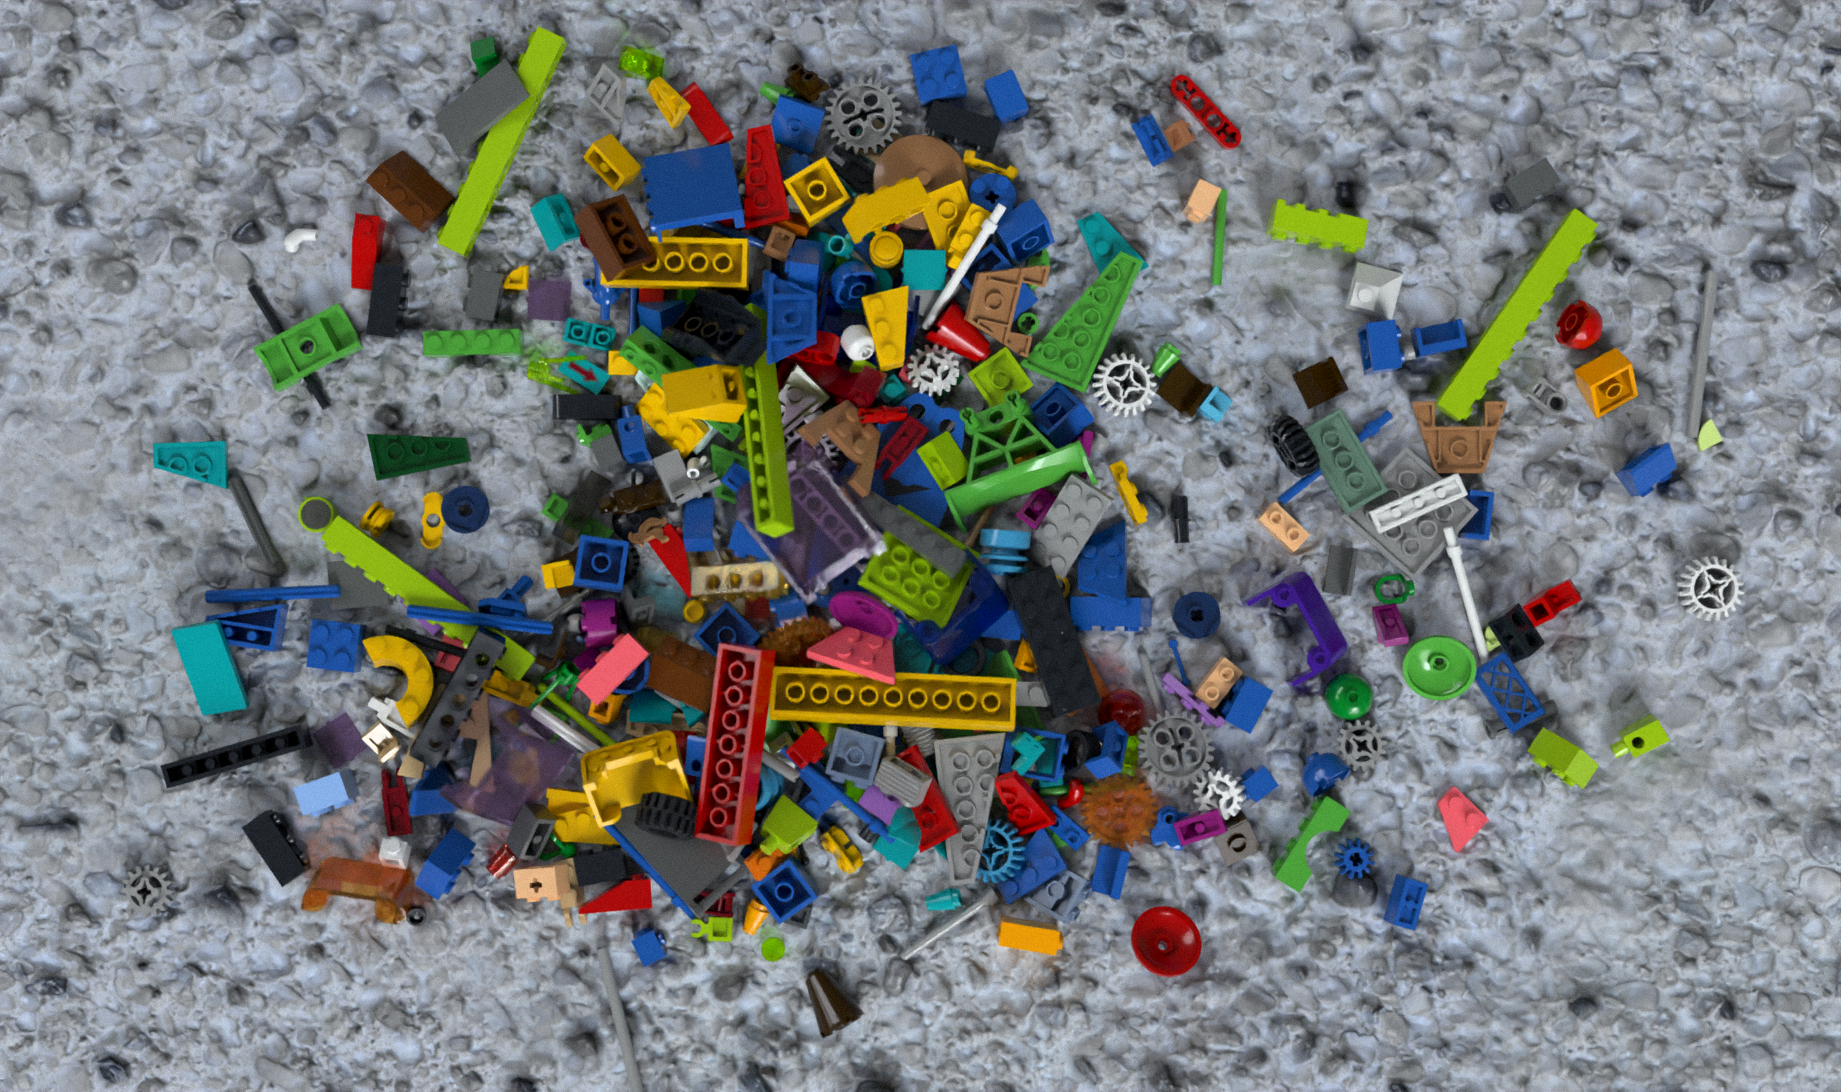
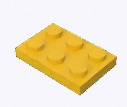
M962 180L928 192L927 195L931 202L921 212L935 249L946 250L945 265L952 256L948 252L949 244L971 204ZM984 243L980 250L987 247L986 243Z
M656 382L653 383L636 405L637 413L673 450L678 449L683 460L693 452L710 431L701 419L668 416L663 388Z

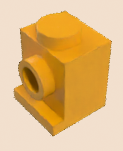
M613 691L600 705L596 706L591 702L588 716L596 718V722L603 725L616 722L623 699L626 698L627 694H618Z

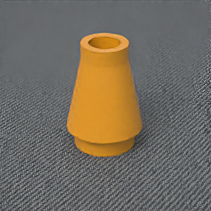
M753 897L752 901L748 902L742 928L745 933L750 935L756 934L758 928L770 913L758 897Z

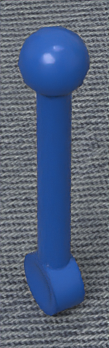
M1172 639L1169 641L1168 646L1173 649L1182 677L1181 684L1189 687L1191 681L1186 677L1177 649L1178 642Z

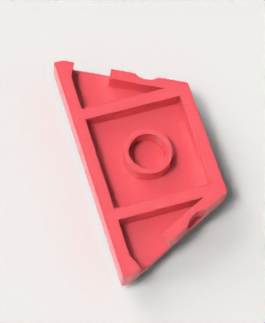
M846 626L807 650V658L885 683L895 684L892 640Z

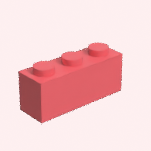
M621 633L612 642L614 647L609 652L604 650L595 659L597 664L591 670L586 668L578 676L580 681L576 686L596 706L600 705L651 654L632 633H627L626 635Z

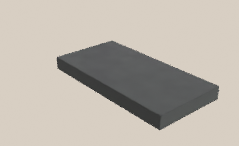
M505 58L434 118L453 151L459 155L531 95L512 63Z

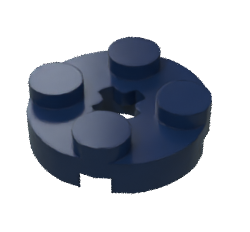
M461 486L454 488L446 494L441 504V513L443 520L451 530L457 533L468 534L476 532L486 524L490 515L488 499L479 489L471 486ZM469 503V508L473 510L472 514H467L464 517L461 515L462 511L459 510V506Z
M1190 592L1181 596L1173 608L1172 620L1176 629L1182 635L1191 639H1202L1212 635L1221 622L1218 602L1211 595L1204 592ZM1200 609L1202 611L1200 614L1203 617L1202 620L1192 621L1191 611Z

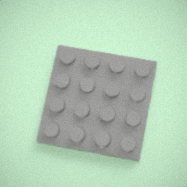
M1405 446L1380 474L1389 491L1347 515L1344 513L1340 518L1410 580L1414 581L1447 545L1443 528L1453 526L1456 535L1475 515L1478 509L1465 497H1462L1378 534L1368 512L1443 479Z

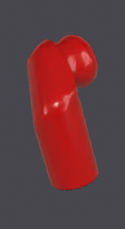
M1080 779L1071 780L1068 784L1070 787L1068 795L1057 800L1061 810H1065L1082 801L1085 789L1081 785Z

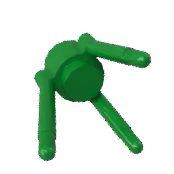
M563 661L557 668L541 678L542 682L557 674L556 680L529 708L533 710L558 684L562 686L571 685L564 699L569 703L576 684L580 681L578 679V676L581 674L580 669L571 661Z

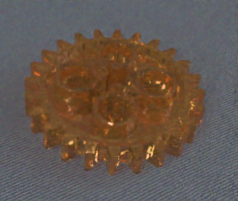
M814 616L807 620L806 617H803L798 622L794 619L791 624L784 622V627L782 628L775 627L776 632H768L769 637L762 638L763 643L759 644L758 647L776 650L774 666L800 668L802 665L808 667L809 662L814 663L813 659L807 658L808 648L831 636L834 632L827 620L823 621L822 618L815 620Z
M1126 771L1123 777H1119V774L1115 773L1114 778L1106 776L1104 781L1096 778L1098 785L1089 784L1092 792H1084V797L1087 800L1081 801V806L1086 808L1080 810V814L1086 817L1082 820V824L1089 825L1087 833L1095 832L1093 835L1094 841L1101 837L1102 846L1109 841L1111 849L1115 847L1116 843H1119L1121 849H1124L1125 842H1128L1133 847L1134 839L1142 843L1141 835L1149 837L1150 834L1147 828L1154 829L1155 824L1151 820L1158 819L1156 813L1153 812L1159 810L1158 804H1153L1157 799L1156 795H1150L1152 792L1151 786L1144 788L1146 785L1144 779L1137 783V775L1135 774L1129 779ZM1117 789L1123 790L1124 795L1120 798H1115L1112 796L1113 791ZM1133 794L1134 797L1128 800V797ZM1136 804L1143 807L1138 813L1130 811V808ZM1105 807L1109 811L1106 815L1100 816L1096 813L1097 809ZM1123 807L1124 812L1118 811L1115 813V808L1121 809ZM1111 820V823L1108 826L1104 825L1105 823ZM1119 822L1127 825L1121 831L1116 830L1114 826Z

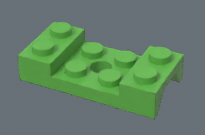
M337 303L253 349L270 374L274 389L282 392L301 382L300 379L340 358L344 359L365 347L344 307ZM312 341L314 344L313 351L305 354L302 351L303 343Z

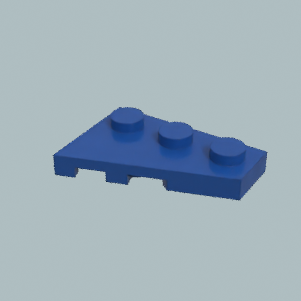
M1046 827L1037 830L1025 846L1026 849L1020 852L1019 855H1023L1025 859L1017 860L1021 868L1014 869L1015 876L1010 877L1007 875V881L999 880L996 883L1008 905L1013 904L1069 867Z

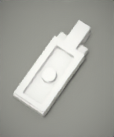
M375 696L371 698L367 706L378 711L376 717L381 722L414 739L422 720L407 731L395 706V703L398 701L386 697L385 701Z

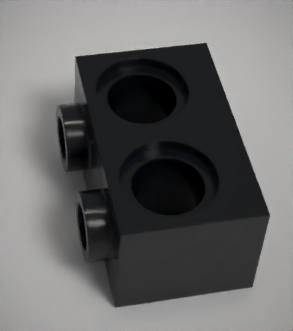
M1519 603L1502 610L1487 623L1513 663L1530 657L1545 644Z

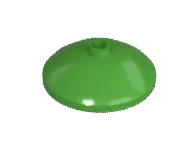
M1432 635L1418 640L1408 649L1403 659V676L1408 686L1418 695L1431 700H1448L1463 694L1472 685L1476 676V660L1470 648L1462 641L1451 636ZM1442 658L1443 660L1438 662L1435 659Z

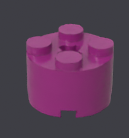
M615 598L582 601V613L585 616L581 617L582 630L588 634L585 635L586 649L614 646L612 642L621 634L617 600Z

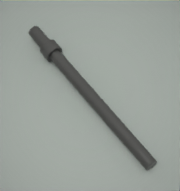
M585 588L580 593L578 591L570 596L571 599L540 620L556 621L573 608L582 606V601H585L599 590ZM521 632L512 639L521 645L537 633Z

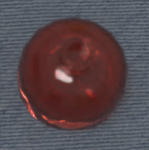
M1120 688L1111 691L1104 697L1100 703L1097 717L1100 725L1115 720L1130 737L1134 736L1138 730H1142L1144 727L1147 708L1143 698L1131 689Z

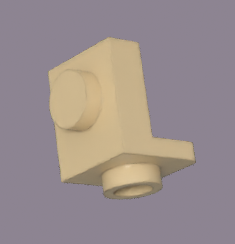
M380 720L361 735L362 740L378 754L379 760L382 763L387 759H393L401 748L399 738Z

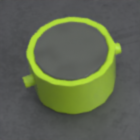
M305 497L306 501L300 505L298 510L300 524L308 531L325 533L337 515H339L336 505L331 500L323 497Z

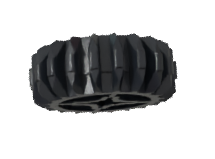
M1285 415L1277 418L1268 426V435L1273 444L1272 446L1276 450V454H1278L1285 467L1294 476L1300 478L1309 476L1320 467V459L1315 449L1316 447L1303 429V426L1296 419Z

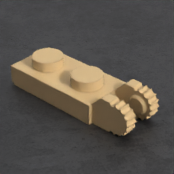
M575 857L552 862L553 864L568 865L570 893L561 895L562 899H560L567 927L573 926V916L570 907L579 906L586 902L583 886H578L573 862ZM579 914V920L582 924L588 923L587 914Z

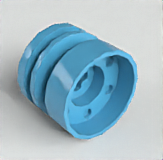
M981 529L980 545L991 549L990 553L979 554V558L990 559V563L979 564L978 570L985 571L991 575L1016 576L1028 573V567H1018V561L1029 562L1028 557L1019 555V550L1030 549L1031 533Z
M763 762L761 763L755 811L775 806L785 789L783 775Z

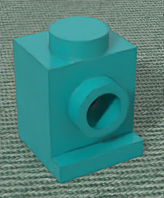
M895 374L885 381L878 393L888 407H895L909 396L906 388Z

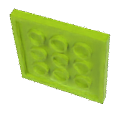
M898 505L897 508L964 551L967 561L955 578L951 579L933 567L910 547L884 530L859 579L858 585L941 634L974 568L979 553L901 505Z

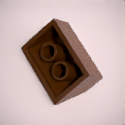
M403 150L382 162L365 180L423 234L456 200Z
M624 194L589 204L573 217L607 282L625 277L658 259Z
M666 635L654 653L646 685L708 715L711 709L717 657Z

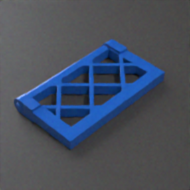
M1505 651L1500 652L1498 656L1476 669L1474 681L1510 734H1513L1540 715L1545 714L1546 710L1542 707ZM1503 661L1510 674L1497 671L1498 664ZM1485 672L1492 673L1490 686L1487 685L1481 676ZM1496 674L1509 677L1507 690L1494 687ZM1513 678L1523 690V694L1511 691ZM1493 691L1506 693L1504 706L1499 703ZM1510 695L1523 697L1521 710L1508 708ZM1526 698L1530 700L1536 709L1532 713L1524 711ZM1507 711L1520 714L1519 721L1514 724Z

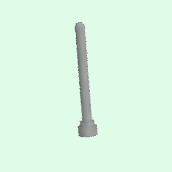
M1141 652L1139 654V661L1155 714L1158 713L1163 718L1164 708L1147 653ZM1162 736L1163 741H1164V745H1165V744H1166V740H1165V738ZM1174 745L1171 747L1172 750H1176L1177 752L1179 751L1178 747H1175ZM1164 758L1165 765L1172 764L1169 758Z
M991 885L983 890L984 893L980 895L981 898L902 951L901 958L908 960L986 905L988 907L991 905L995 906L1001 902V898Z

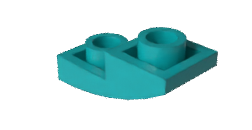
M567 317L561 341L609 352V350H612L616 329Z

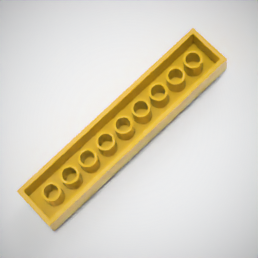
M774 666L769 716L770 720L1013 732L1015 728L1017 678L895 672V684L892 685L847 670Z

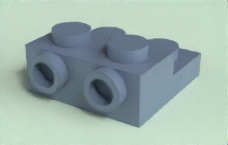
M838 726L825 774L831 775L830 780L844 783L845 779L854 781L853 786L867 790L868 786H874L873 781L880 766L879 762L886 739Z
M1066 868L1026 894L1024 900L1062 923L1070 924L1071 921L1075 922L1080 915L1081 909L1078 907L1082 899L1084 901L1087 900L1092 892V888L1089 887L1091 881Z

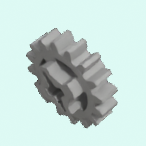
M1359 719L1354 720V725L1346 722V730L1338 729L1342 734L1341 737H1334V740L1339 742V745L1333 747L1334 750L1340 751L1338 756L1342 759L1344 758L1347 765L1351 763V770L1356 771L1358 766H1360L1361 771L1364 772L1366 771V765L1374 769L1375 760L1378 762L1383 761L1379 757L1380 753L1386 754L1387 752L1382 749V745L1387 744V741L1380 739L1384 732H1376L1377 724L1369 727L1368 720H1364L1362 725ZM1358 729L1365 730L1361 733V735H1355L1351 733ZM1353 739L1361 742L1363 741L1362 744L1364 748L1368 751L1357 749L1358 745L1355 741H1353ZM1373 739H1375V750L1372 748ZM1345 741H1347L1349 745V750L1347 752L1345 750ZM1365 755L1369 757L1364 761H1355L1360 756Z
M152 864L146 865L145 868L141 865L136 867V871H129L128 875L130 878L123 879L122 881L127 886L120 889V892L126 893V897L121 899L122 902L128 901L130 903L127 906V910L135 908L134 915L137 916L143 912L144 917H149L151 912L156 916L160 914V910H167L168 906L166 903L174 901L170 894L176 892V889L170 888V885L175 881L167 879L170 873L165 872L162 874L161 866L153 870ZM143 875V878H141L140 883L138 885H135L137 879ZM145 887H147L148 890H151V894H149L148 891H145ZM158 896H162L160 901L156 905H154V903H156V898Z

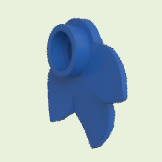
M1172 806L1160 808L1156 814V824L1150 832L1153 844L1158 846L1166 841L1172 849L1181 851L1184 846H1181L1173 823L1189 814L1178 812ZM1172 815V819L1169 822H1166V816Z

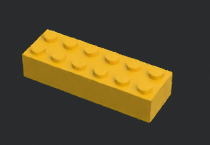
M647 236L658 259L625 277L607 282L601 271V285L605 288L698 290L702 287L708 290L749 291L750 242L748 239L662 237V242H659L658 237Z

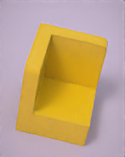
M571 560L541 565L547 590L573 585L575 573Z

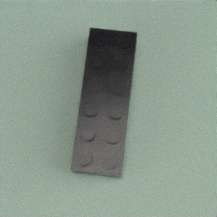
M1052 564L1006 580L1003 584L1052 719L1102 702Z

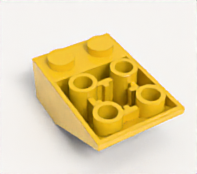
M715 364L663 374L661 376L668 416L737 423L747 407L740 367Z

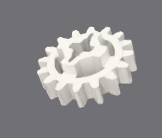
M937 344L934 345L933 349L925 345V351L922 352L920 349H917L916 356H910V364L907 365V371H909L908 380H913V388L920 386L919 393L922 394L927 390L929 396H932L933 391H937V394L941 396L942 389L949 392L950 384L956 385V377H959V369H957L959 362L954 360V353L946 354V347L940 351ZM949 373L948 376L942 381V377Z
M1223 767L1217 772L1215 768H1211L1208 772L1205 771V776L1198 778L1195 783L1197 787L1193 790V793L1198 794L1194 801L1201 802L1202 804L1199 810L1206 809L1209 811L1220 807L1225 820L1231 815L1235 816L1244 806L1242 801L1246 798V794L1241 793L1245 785H1238L1241 778L1236 777L1234 779L1232 777L1233 771L1225 774ZM1209 782V785H1208V789H1209V790L1206 791V785H1207V783ZM1234 796L1233 803L1230 805L1231 797Z

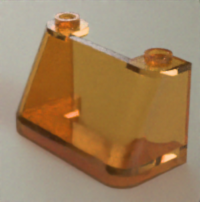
M329 857L320 863L302 897L300 910L319 911L326 906L331 896L337 895L375 901V915L377 919L384 923L397 925L407 919L408 910L411 908L415 875L408 868L405 870L382 866V864Z

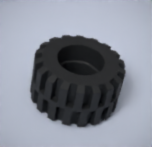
M643 793L634 823L641 830L659 837L679 841L692 840L695 835L698 806L686 799L665 793Z

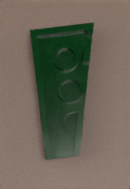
M367 434L376 481L472 462L467 438Z

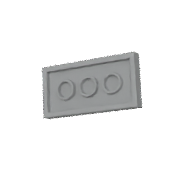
M1072 473L1031 539L1030 549H1025L1023 553L1044 567L1052 564L1055 574L1064 579L1112 503L1113 498L1075 473Z

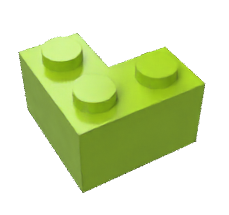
M1544 727L1527 750L1534 757L1532 760L1534 763L1542 768H1545L1546 765L1551 767V772L1572 788L1574 785H1577L1584 789L1599 767L1581 748Z

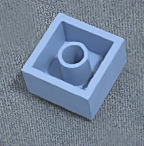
M351 768L293 788L302 815L310 813L311 817L332 811L331 805L334 806V809L354 803L353 798L360 796Z

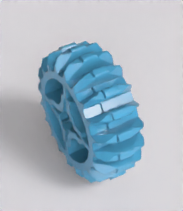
M994 818L988 819L987 836L985 837L981 855L986 858L990 869L985 867L980 861L976 879L983 876V882H989L991 879L992 883H998L999 878L1001 881H1007V875L1010 877L1015 876L1014 869L1021 868L1017 860L1025 859L1023 855H1019L1020 851L1026 849L1025 846H1019V842H1022L1024 838L1016 837L1019 830L1017 828L1011 830V822L1004 824L1001 818H998L996 822ZM997 832L1005 837L1009 846L1003 845L1000 842ZM993 847L1002 849V851H996V853L984 852V850ZM1009 853L1007 862L999 869L1002 856Z

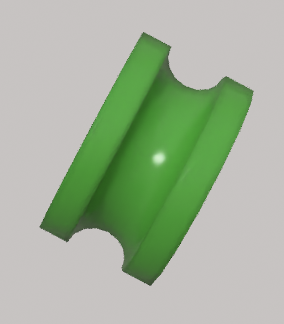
M1032 313L1022 314L1017 322L1018 330L1025 335L1035 333L1039 326L1038 318ZM1025 318H1031L1030 321H1034L1035 325L1031 326V330H1025L1026 326L1022 327L1021 323L1025 322Z

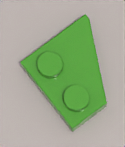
M711 444L712 470L717 474V479L721 480L733 462H736L750 473L747 457ZM720 482V487L714 488L715 497L736 505L739 504L741 497L722 482Z

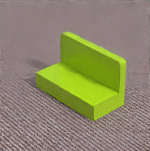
M948 431L916 450L942 491L968 475L969 463Z

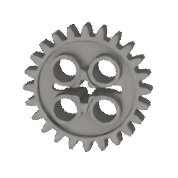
M860 77L859 84H855L850 79L849 87L842 83L843 91L834 90L836 99H828L829 103L833 106L825 107L826 112L831 114L825 117V121L832 122L826 127L827 131H835L832 133L831 139L839 138L837 146L840 147L845 143V151L849 152L851 148H854L855 155H858L860 149H863L865 156L868 154V149H872L874 154H877V146L885 150L884 142L893 143L890 135H898L899 133L894 127H899L902 124L901 121L896 119L902 116V112L895 111L900 107V102H892L896 98V94L888 95L890 87L887 86L882 90L881 81L879 80L876 85H873L872 78H869L868 82L864 83L862 77ZM867 97H875L877 104L872 107L867 106L864 103ZM851 104L855 107V110L851 114H845L842 112L843 106ZM878 109L884 110L882 113H874ZM861 112L868 115L866 121L859 118ZM876 118L882 119L885 122V126L881 129H875L872 126V121ZM846 120H853L849 124H843ZM861 127L863 132L860 136L854 137L849 133L851 128Z
M1175 709L1170 716L1168 710H1165L1163 718L1157 713L1154 716L1155 721L1149 719L1146 722L1148 727L1143 726L1141 728V732L1145 735H1139L1137 740L1143 744L1138 745L1136 750L1143 753L1137 759L1145 760L1141 768L1149 767L1150 771L1147 776L1155 774L1156 783L1164 779L1165 787L1172 781L1173 787L1177 788L1181 781L1183 787H1186L1189 783L1188 779L1194 784L1197 782L1196 776L1199 778L1204 777L1203 770L1208 771L1211 768L1206 762L1214 760V757L1209 755V753L1213 752L1215 748L1208 745L1214 738L1206 737L1210 729L1202 730L1201 727L1204 721L1195 723V714L1189 719L1187 718V711H1184L1179 716L1178 710ZM1169 728H1171L1173 731L1172 735L1168 730ZM1179 729L1185 730L1189 738L1182 739L1179 735ZM1156 735H1162L1166 740V744H1159L1156 740ZM1174 745L1175 747H1179L1180 750L1177 752L1176 750H1172L1171 747ZM1186 752L1192 753L1194 755V763H1191L1186 759ZM1169 758L1172 762V768L1165 767L1162 759ZM1179 762L1183 767L1182 769H1180L1178 766Z

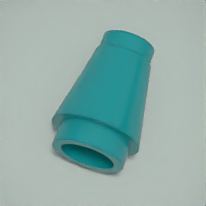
M950 886L925 898L928 911L957 910V907L962 906V897L958 887L953 888Z

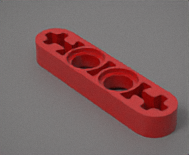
M1186 75L1176 76L1170 85L1172 95L1225 150L1237 148L1241 142L1239 130ZM1176 82L1180 84L1185 82L1187 84L1185 90L1188 93L1193 90L1195 93L1191 94L1186 101L1184 98L1187 94L1183 90L1179 92L1176 90ZM1194 98L1202 99L1204 102L1203 109H1193L1191 100ZM1210 115L1219 117L1220 125L1213 128L1208 125L1207 118ZM1224 124L1227 126L1224 131L1228 135H1235L1234 144L1232 142L1228 144L1225 142L1226 135L1223 132L1220 135L1216 133L1222 129Z

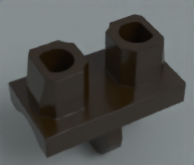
M795 62L787 69L789 77L784 80L786 86L800 94L801 99L807 103L818 100L820 98L819 93L830 89L827 82L819 78L814 71L805 69L800 62Z

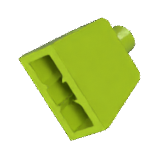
M1650 713L1619 731L1618 735L1621 740L1609 747L1616 759L1628 752L1636 758L1670 741L1659 720ZM1635 737H1639L1638 741L1632 744V740Z
M783 794L762 826L760 833L766 839L760 844V848L767 855H771L776 848L784 854H788L815 833L818 822Z

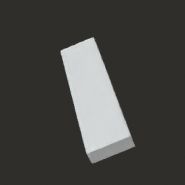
M1456 473L1368 513L1377 533L1380 534L1468 495L1459 474Z

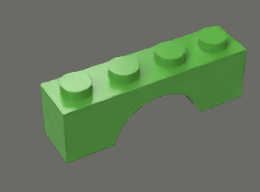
M520 329L423 331V353L428 358H453L464 355L525 356L524 332Z
M1324 794L1321 797L1317 796L1310 807L1312 809L1308 818L1304 817L1297 827L1299 832L1296 837H1291L1284 848L1287 850L1282 858L1278 857L1272 866L1274 871L1271 875L1299 893L1312 874L1305 858V851L1309 841L1316 834L1323 831L1338 832L1351 813L1350 810Z

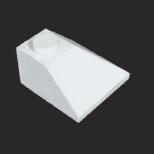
M1357 262L1345 308L1392 320L1404 274Z

